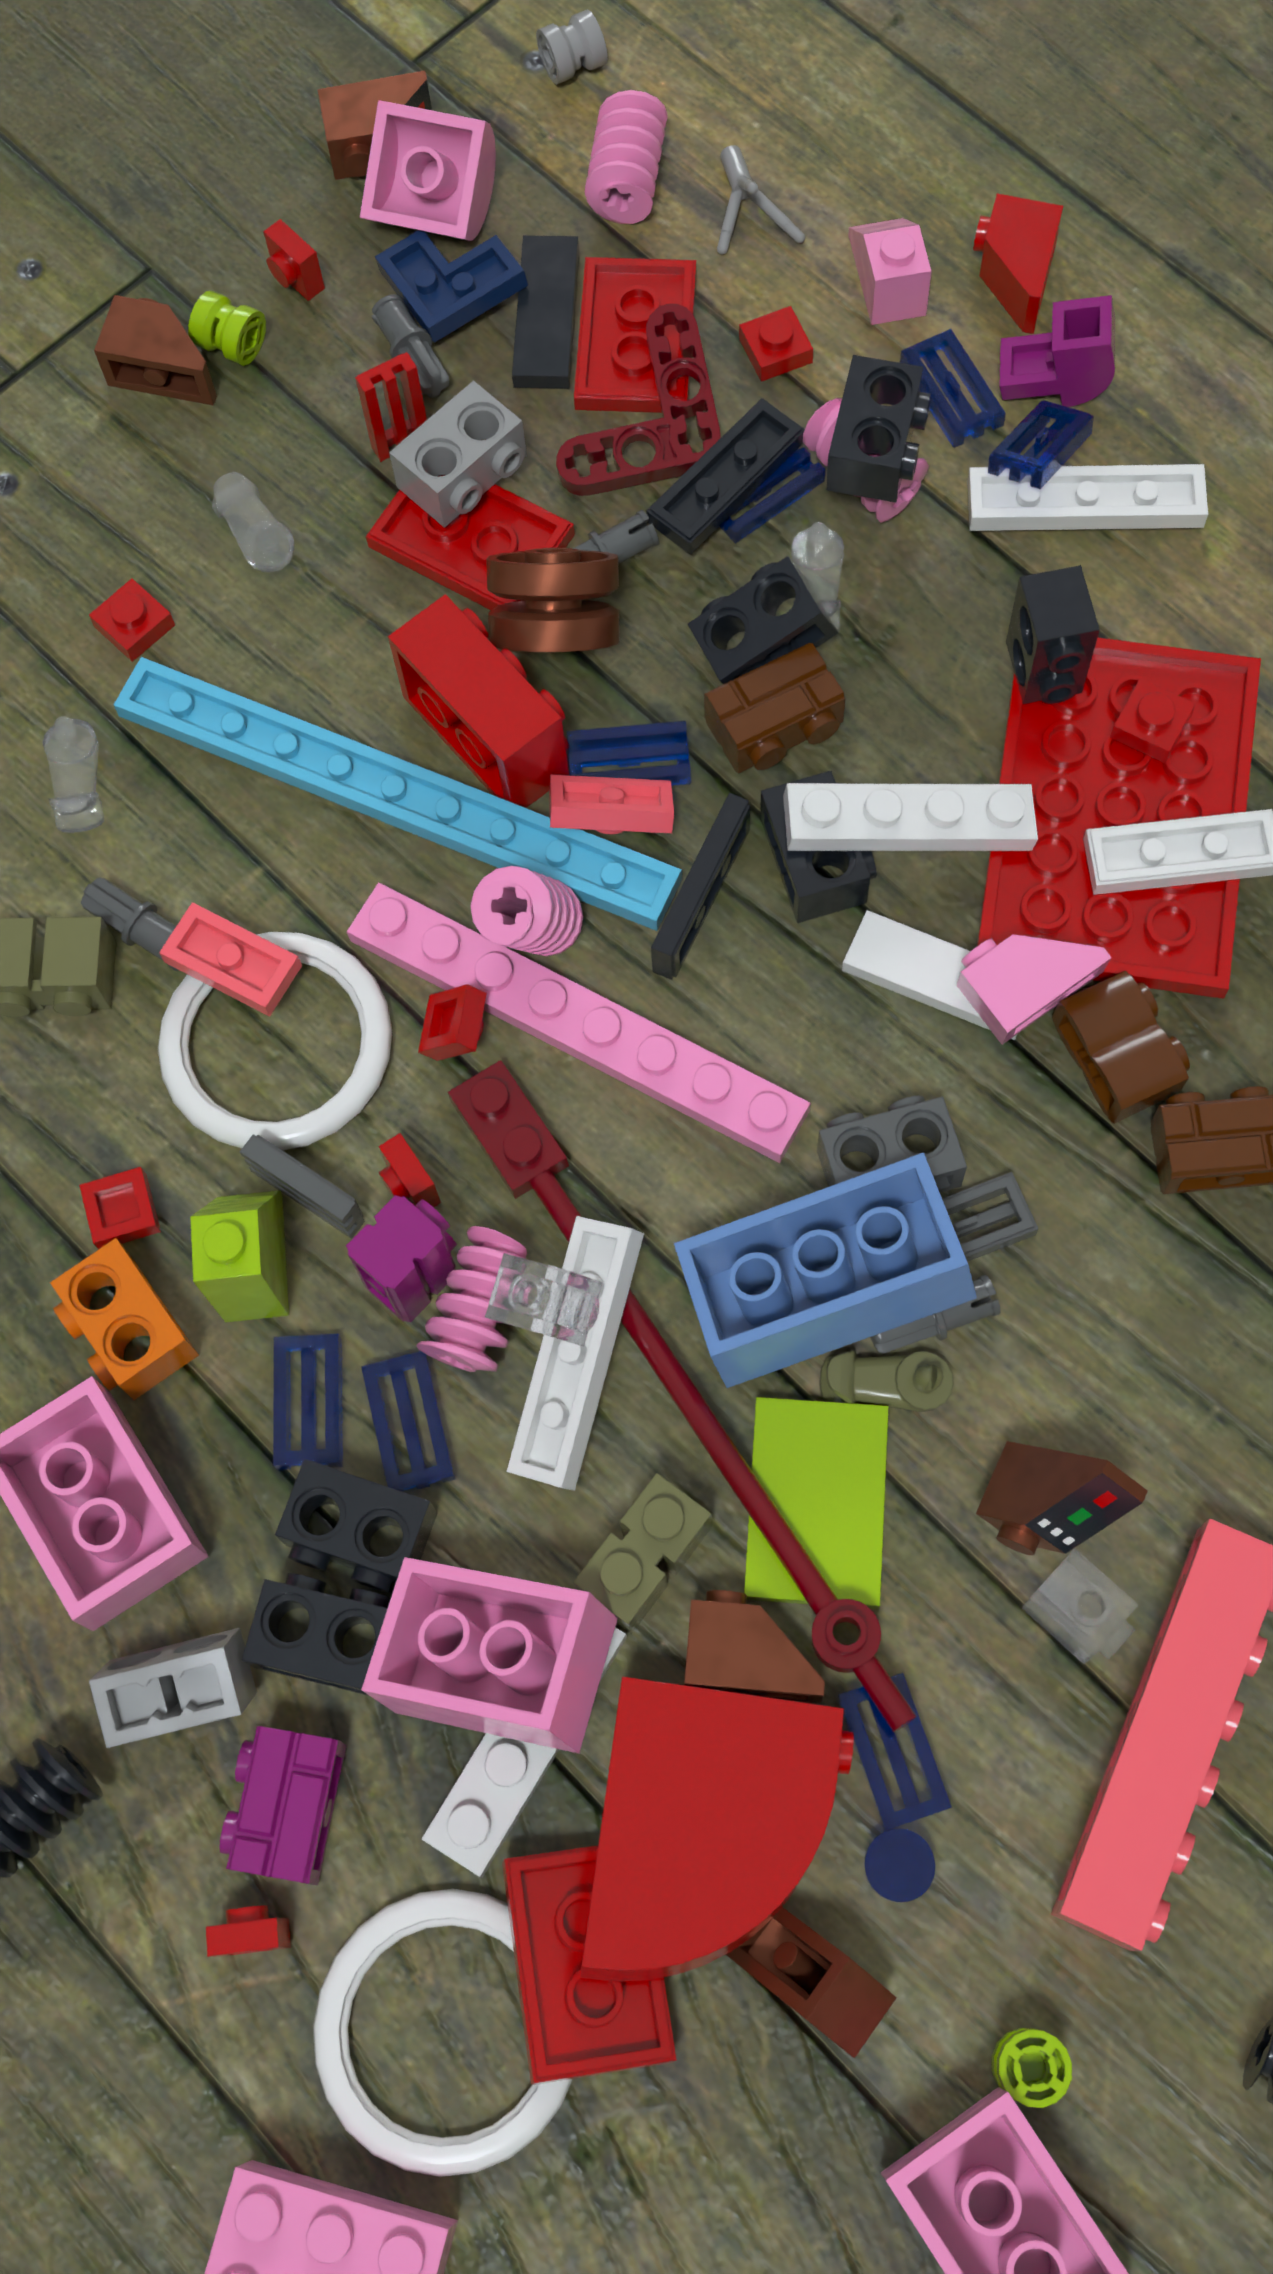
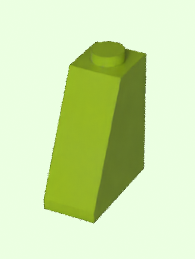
M281 1191L217 1197L190 1217L193 1282L225 1323L289 1316L283 1196Z

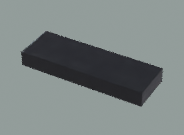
M523 235L521 267L525 272L528 286L518 292L512 367L513 388H570L579 260L578 236Z
M761 398L646 510V514L649 517L647 523L652 524L660 533L691 555L803 444V432L805 429Z
M732 793L728 794L651 946L652 971L670 980L673 977H677L750 831L749 800Z

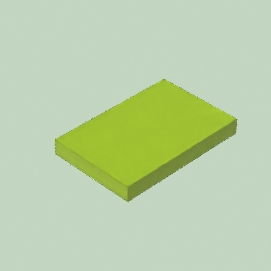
M756 1397L752 1456L753 1473L838 1600L853 1599L865 1604L870 1609H879L889 1406ZM749 1515L744 1588L747 1600L808 1604Z

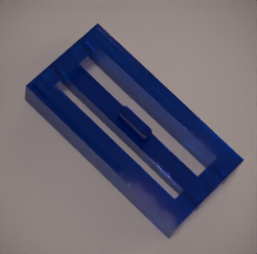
M952 329L901 350L900 363L924 367L921 392L931 393L929 410L953 448L964 444V438L970 434L973 439L984 435L985 428L990 425L993 430L1004 426L1005 411ZM937 350H943L982 412L978 414L974 412L960 390V385L952 372L947 370L937 354ZM921 357H922L923 361L925 362V364H926L927 367L929 368L930 372L932 373V375L934 376V378H935L936 381L938 382L939 386L941 387V389H942L943 392L945 393L946 397L948 398V400L950 401V403L952 404L953 408L955 409V411L957 412V414L959 415V417H960V419H961L962 421H960V420L958 419L957 415L955 414V412H954L953 409L951 408L950 404L948 403V401H947L946 398L944 397L943 393L941 392V390L939 389V387H938L937 384L935 383L934 379L932 378V376H931L930 373L928 372L927 368L925 367V365H924L923 362L921 361V359H920Z
M1041 401L989 455L988 473L999 476L1007 468L1010 469L1009 480L1020 483L1026 475H1030V486L1041 489L1092 434L1094 416L1090 415V413L1049 401ZM1050 418L1056 419L1049 428L1045 427L1050 422ZM1035 438V443L1024 455H1020L1023 449Z
M805 447L798 448L719 527L736 544L825 481L826 469L819 462L816 464L811 462V454ZM798 470L801 473L733 521L730 518L752 501L757 502L772 491V487Z
M686 721L567 731L570 776L671 781V786L691 784ZM677 760V765L582 773V768L608 765L631 767L640 766L642 762Z
M339 1334L274 1337L273 1466L277 1470H288L291 1467L302 1466L304 1459L328 1465L329 1467H343L342 1339ZM325 1349L326 1449H317L316 1350ZM290 1351H301V1450L291 1451Z
M420 1351L361 1366L387 1486L404 1492V1490L415 1487L417 1490L430 1487L431 1483L438 1481L445 1483L456 1480L427 1355ZM414 1368L437 1466L426 1468L404 1373V1371ZM391 1375L412 1472L402 1475L400 1474L379 1377Z
M903 1673L892 1676L891 1679L917 1716L905 1727L931 1796L930 1800L922 1803L918 1800L896 1735L865 1688L860 1687L839 1694L837 1697L841 1708H844V1718L849 1732H854V1746L884 1831L952 1808ZM868 1701L905 1805L904 1809L894 1812L857 1704Z

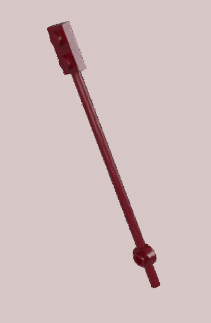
M502 1060L448 1091L450 1101L513 1197L516 1199L533 1189L569 1243L576 1216H582L554 1176L569 1167L567 1157ZM629 1288L621 1323L815 1613L816 1617L812 1625V1646L816 1656L825 1666L834 1671L842 1673L854 1672L893 1732L905 1727L917 1716L876 1656L881 1641V1627L876 1615L868 1606L853 1599L838 1600ZM842 1622L852 1623L858 1628L860 1637L851 1645L840 1644L833 1636L834 1628Z

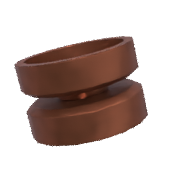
M538 548L500 553L487 557V590L501 598L525 600L501 604L489 612V641L496 648L526 652H570L601 649L619 644V610L605 602L584 600L607 596L618 589V555L609 552L584 551L572 548Z

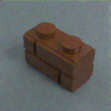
M808 643L704 694V718L719 745L721 744L723 752L738 774L753 766L757 770L768 769L780 762L788 749L806 740L809 744H818L827 740L835 734L844 720V692L831 671L828 672L826 663L813 643Z
M1261 1086L1246 1087L1232 1092L1229 1096L1230 1099L1205 1101V1096L1202 1093L1187 1092L1171 1096L1166 1100V1105H1159L1151 1121V1135L1154 1153L1157 1157L1156 1166L1162 1194L1273 1185V1095H1269L1268 1088Z

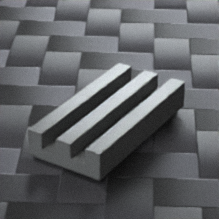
M253 1134L240 1150V1154L245 1158L246 1164L250 1166L251 1172L352 1239L365 1222L356 1199L260 1135L255 1136Z
M1012 1172L942 1198L948 1215L1005 1193L1010 1201L952 1224L958 1238L1015 1216L1019 1221L1008 1227L961 1244L967 1262L1037 1234L1038 1226Z

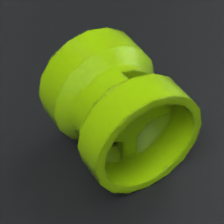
M212 290L206 291L199 297L193 307L188 324V335L195 346L207 351L219 349L223 352L226 359L241 366L248 365L255 359L261 349L266 333V319L261 311L248 305L235 307L228 297Z
M1018 2028L1006 2033L997 2042L992 2054V2073L997 2086L1008 2091L1013 2100L1027 2107L1044 2108L1057 2103L1066 2094L1072 2080V2062L1067 2049L1055 2036L1042 2030Z

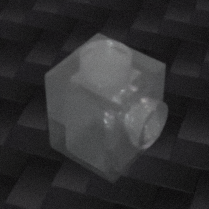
M504 1253L485 1318L584 1347L588 1331L595 1324L599 1314L600 1305L598 1297L603 1282L569 1270Z
M1074 1548L1023 1605L1022 1609L1085 1664L1098 1651L1109 1660L1135 1631V1628L1126 1619L1137 1608L1138 1604Z

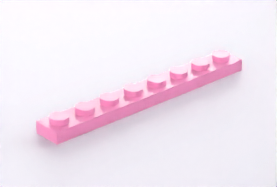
M379 882L347 930L348 937L352 943L443 990L469 984L486 992L484 1011L778 1163L782 1161L810 1112V1102L504 946L493 944L481 934Z

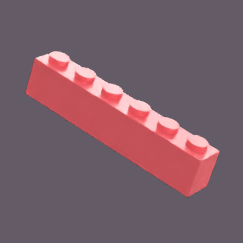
M1208 1519L1197 1529L1051 1915L1129 1951H1142L1146 1940L1154 1944L1158 1941L1166 1924L1171 1906L1170 1902L1161 1899L1170 1873L1182 1874L1194 1847L1195 1835L1186 1831L1195 1805L1202 1808L1207 1806L1219 1778L1220 1769L1210 1765L1220 1739L1226 1742L1232 1739L1242 1716L1244 1703L1235 1700L1244 1674L1250 1677L1255 1675L1267 1647L1268 1640L1258 1634L1267 1610L1273 1613V1545L1213 1519Z

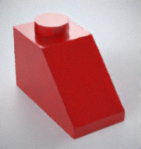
M997 193L991 217L980 216L975 235L973 250L983 252L979 276L1021 331L1034 334L1057 243L1064 206Z

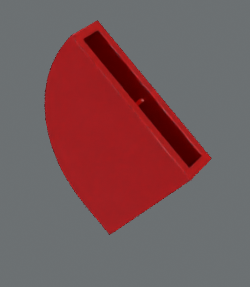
M622 1677L580 1977L623 1982L653 1980L678 1975L704 1966L730 1953L753 1937L774 1918L792 1896L804 1877L822 1841L833 1808L838 1773L849 1775L853 1755L854 1732L842 1731L844 1708Z

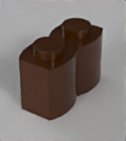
M1127 971L1121 972L1059 1001L1052 1016L1055 1027L1066 1049L1076 1064L1082 1069L1093 1096L1104 1114L1113 1124L1180 1093L1189 1079L1187 1071L1190 1068V1062L1185 1048L1176 1037H1168L1157 1024L1155 1017L1158 1016V1007L1152 992L1144 983L1137 984Z

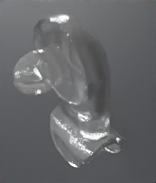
M238 472L223 475L214 485L213 511L219 518L225 517L246 561L254 569L261 572L282 570L290 563L294 556L295 542L291 531L284 524L280 523L259 500L260 493L253 482Z
M815 522L810 528L799 532L794 538L791 550L792 561L808 580L839 632L841 600H837L844 557V544L842 538L836 532L828 529L822 522Z
M60 716L46 732L43 739V747L47 755L55 798L49 799V804L53 809L55 824L59 831L67 833L88 831L100 826L104 822L101 799L98 792H96L99 743L94 728L88 722Z

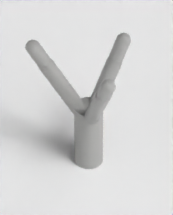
M735 145L724 148L720 154V159L732 191L721 229L717 252L721 255L727 253L741 200L747 198L755 202L795 242H804V233L758 189V185L750 176L741 149Z

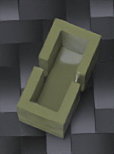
M46 917L44 938H36L37 922L34 918H0V1015L22 1017L28 1015L30 1010H44L45 1005H53L54 1011L67 1016L88 1015L91 1009H111L116 940L102 917Z
M658 1473L655 1474L620 1520L622 1534L625 1536L624 1539L620 1540L613 1533H610L573 1582L576 1590L590 1592L618 1618L616 1624L629 1634L634 1632L668 1587L666 1574L656 1567L661 1559L664 1557L665 1568L677 1575L712 1528L711 1513Z

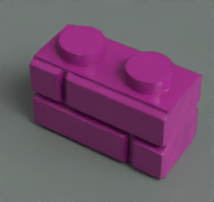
M395 1195L374 1216L376 1224L374 1226L366 1224L346 1247L348 1249L347 1254L365 1288L402 1322L407 1321L411 1323L431 1302L428 1295L430 1293L438 1295L447 1285L446 1278L452 1270H456L451 1251L457 1244L446 1232L450 1227L449 1223L429 1203L421 1199L414 1206L404 1196L399 1197Z
M257 1726L254 1741L244 1740L237 1758L235 1780L239 1783H245L239 1812L228 1811L221 1831L220 1853L229 1854L226 1869L318 1886L346 1744L331 1738Z

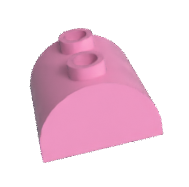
M378 100L360 218L469 241L473 240L480 232L486 218L494 183L496 148L491 125L483 120Z

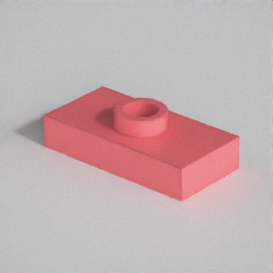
M550 775V828L596 830L610 835L619 834L624 831L672 834L674 805L671 781Z
M193 902L159 952L164 963L269 1017L302 967L297 955Z

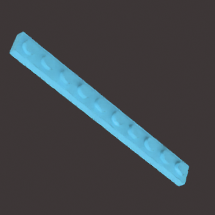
M143 657L138 661L114 703L116 712L121 718L497 868L516 866L559 880L570 887L580 901L655 931H658L682 881V869L580 829L550 828V817Z

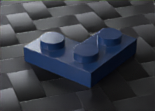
M419 230L375 256L381 274L396 294L403 298L406 307L420 326L427 330L433 343L528 286L523 268L497 235L450 263L443 257L427 234Z

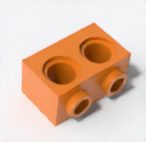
M117 1238L50 1282L62 1300L60 1304L53 1308L54 1312L75 1340L83 1334L86 1336L96 1351L87 1361L108 1391L119 1386L135 1400L199 1356L135 1260ZM105 1286L116 1287L115 1296L109 1305L99 1310H90L91 1298L97 1290ZM139 1336L150 1337L149 1349L143 1357L135 1361H124V1350L131 1340Z

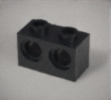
M858 355L852 356L828 454L826 490L897 502L902 479L913 481L920 444L911 442L913 430H925L931 393L921 392L924 367ZM881 404H890L892 406H884ZM867 454H879L882 456L874 457Z
M789 556L779 562L761 567L754 573L750 582L729 596L719 597L711 601L704 607L700 616L688 623L694 637L722 684L728 683L808 643H813L815 648L838 634L837 629L808 580ZM795 598L794 605L787 613L776 616L779 606L784 601ZM745 632L742 641L736 647L726 650L729 640L735 634Z
M1081 565L1019 577L1006 644L1023 704L1043 701L1048 704L1060 703L1070 699L1075 694L1083 692L1100 628Z
M832 771L789 782L836 784ZM787 783L761 790L760 820L796 922L801 923L866 904L870 880L877 876L872 852L788 851L783 799ZM824 866H833L840 869L844 874L837 878H825L820 876L816 870Z
M304 1459L275 1536L283 1544L291 1548L288 1556L289 1559L320 1571H326L329 1561L354 1569L351 1576L352 1581L374 1590L389 1593L392 1583L396 1584L404 1557L421 1560L438 1513L428 1500ZM329 1504L339 1507V1521L332 1531L324 1535L310 1534L308 1528L309 1518L318 1507ZM389 1525L402 1529L403 1540L396 1552L386 1557H378L371 1554L370 1541L378 1529Z
M287 1573L285 1583L264 1579L242 1661L256 1669L369 1696L361 1689L391 1598L352 1588L349 1599L324 1593L325 1582L294 1573ZM292 1609H306L310 1620L306 1633L296 1641L283 1642L278 1632L281 1618ZM358 1624L372 1625L375 1630V1643L372 1649L366 1655L359 1658L346 1657L343 1651V1639L347 1631Z

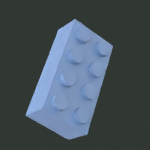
M924 1152L674 1243L710 1357L726 1388L977 1299L968 1262Z

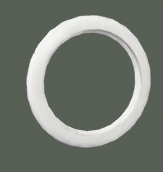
M267 932L257 935L297 955L301 963L314 966L333 977L349 994L358 1012L361 1028L360 1052L351 1076L340 1091L320 1108L301 1117L278 1122L253 1121L234 1115L216 1104L201 1088L192 1070L188 1047L191 1025L197 1010L213 987L188 974L172 994L161 1020L158 1056L161 1076L172 1101L193 1126L215 1140L235 1147L243 1148L254 1134L255 1136L260 1135L281 1150L310 1145L337 1132L362 1111L378 1089L388 1065L392 1026L387 1001L376 979L355 956L330 941L307 934Z
M458 1889L417 1893L387 1905L360 1925L334 1957L319 1991L313 2023L314 2054L317 2072L326 2100L345 2130L374 2156L405 2171L438 2177L477 2173L513 2157L536 2139L562 2106L573 2080L568 2079L531 2085L515 2108L493 2125L469 2135L444 2138L418 2134L392 2122L371 2102L360 2085L350 2057L349 2020L353 1999L362 1979L383 1952L406 1936L426 1928L458 1926L479 1930L500 1940L514 1952L508 1904L488 1894Z

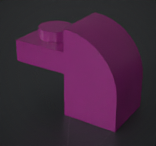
M1112 295L1053 302L1051 333L1001 338L999 387L1002 400L1060 394L1062 408L1071 407L1090 401L1108 388L1114 378L1115 312Z

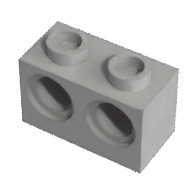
M474 380L389 452L397 488L443 527H446L459 514H466L471 511L481 499L482 494L501 478H507L514 474L527 456L522 420Z
M240 1628L109 1660L89 1680L106 1748L241 1715L257 1694L250 1665L242 1661L245 1645Z

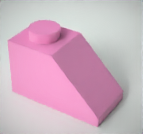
M900 218L849 227L848 235L871 325L926 316L931 267L920 226L907 219Z
M1014 934L996 945L993 939L990 938L978 945L962 959L961 962L966 968L961 971L956 986L1003 1045L1056 1007L1059 1001L1071 996L1103 973L1112 957L1104 947Z

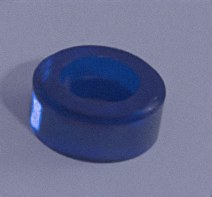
M906 1829L885 1831L877 1836L867 1848L864 1857L866 1880L872 1890L885 1900L897 1903L912 1901L923 1895L934 1879L936 1866L933 1852L929 1844L913 1831Z

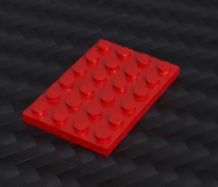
M1098 637L1083 692L1075 694L1066 701L1048 704L1043 701L1023 704L1013 671L998 784L1032 785L1038 840L1032 851H989L977 946L990 938L998 945L1014 934L1104 947L1112 958L1104 972L1094 978L1093 981L1102 982L1121 972L1127 971L1137 984L1144 983L1150 989L1225 998L1230 984L1240 879L1093 895L1083 838L1086 829L1246 812L1261 658ZM1140 678L1196 703L1192 716L1166 763L1110 738L1113 726Z

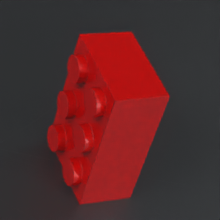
M445 594L388 636L403 698L492 795L527 808L549 791L550 775L569 776L566 755L569 744L563 732L562 721L565 720V714L561 706L547 690L543 689L538 693L526 680L527 676L523 666L511 651L506 648L499 651L488 640V632L485 626L471 609L466 608L461 611Z

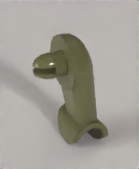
M854 1350L829 1356L822 1365L819 1377L820 1393L824 1402L852 1404L861 1402L916 1412L933 1411L943 1405L952 1394L954 1385L952 1371L947 1363L938 1355L926 1351L915 1352L911 1355L856 1358Z

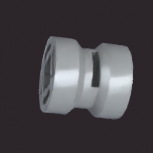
M588 9L572 15L568 26L563 25L559 27L552 23L536 31L540 57L548 76L556 85L572 79L575 71L579 70L581 66L591 71L607 64V48L601 28L595 16Z

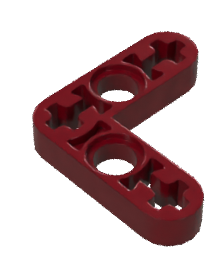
M665 304L658 307L649 316L646 323L647 345L663 418L579 435L567 440L558 451L556 467L562 486L570 493L578 496H590L682 476L721 438L697 321L693 313L686 307L679 304ZM667 325H675L676 330L680 333L682 358L671 359L669 341L664 336V327ZM681 375L693 377L700 385L698 394L687 401L674 399L667 390L669 383ZM695 415L699 437L705 440L703 441V451L698 453H692L690 445L685 444L688 439L685 418ZM635 441H644L654 448L656 454L648 465L634 467L629 465L623 458L625 448ZM613 448L614 465L617 471L609 473L605 449ZM580 455H586L588 462L592 464L590 466V475L586 477H579L577 469H573L576 466L575 458Z

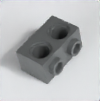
M911 1096L894 1102L888 1107V1111L866 1118H864L862 1113H849L831 1120L827 1124L826 1129L819 1130L817 1153L828 1187L918 1155L908 1150L903 1143V1140L911 1135L926 1136L936 1147L933 1152L924 1155L939 1192L961 1187L967 1165L943 1096L925 1101L923 1096ZM859 1151L869 1155L875 1165L867 1171L856 1172L847 1168L841 1158L850 1152Z

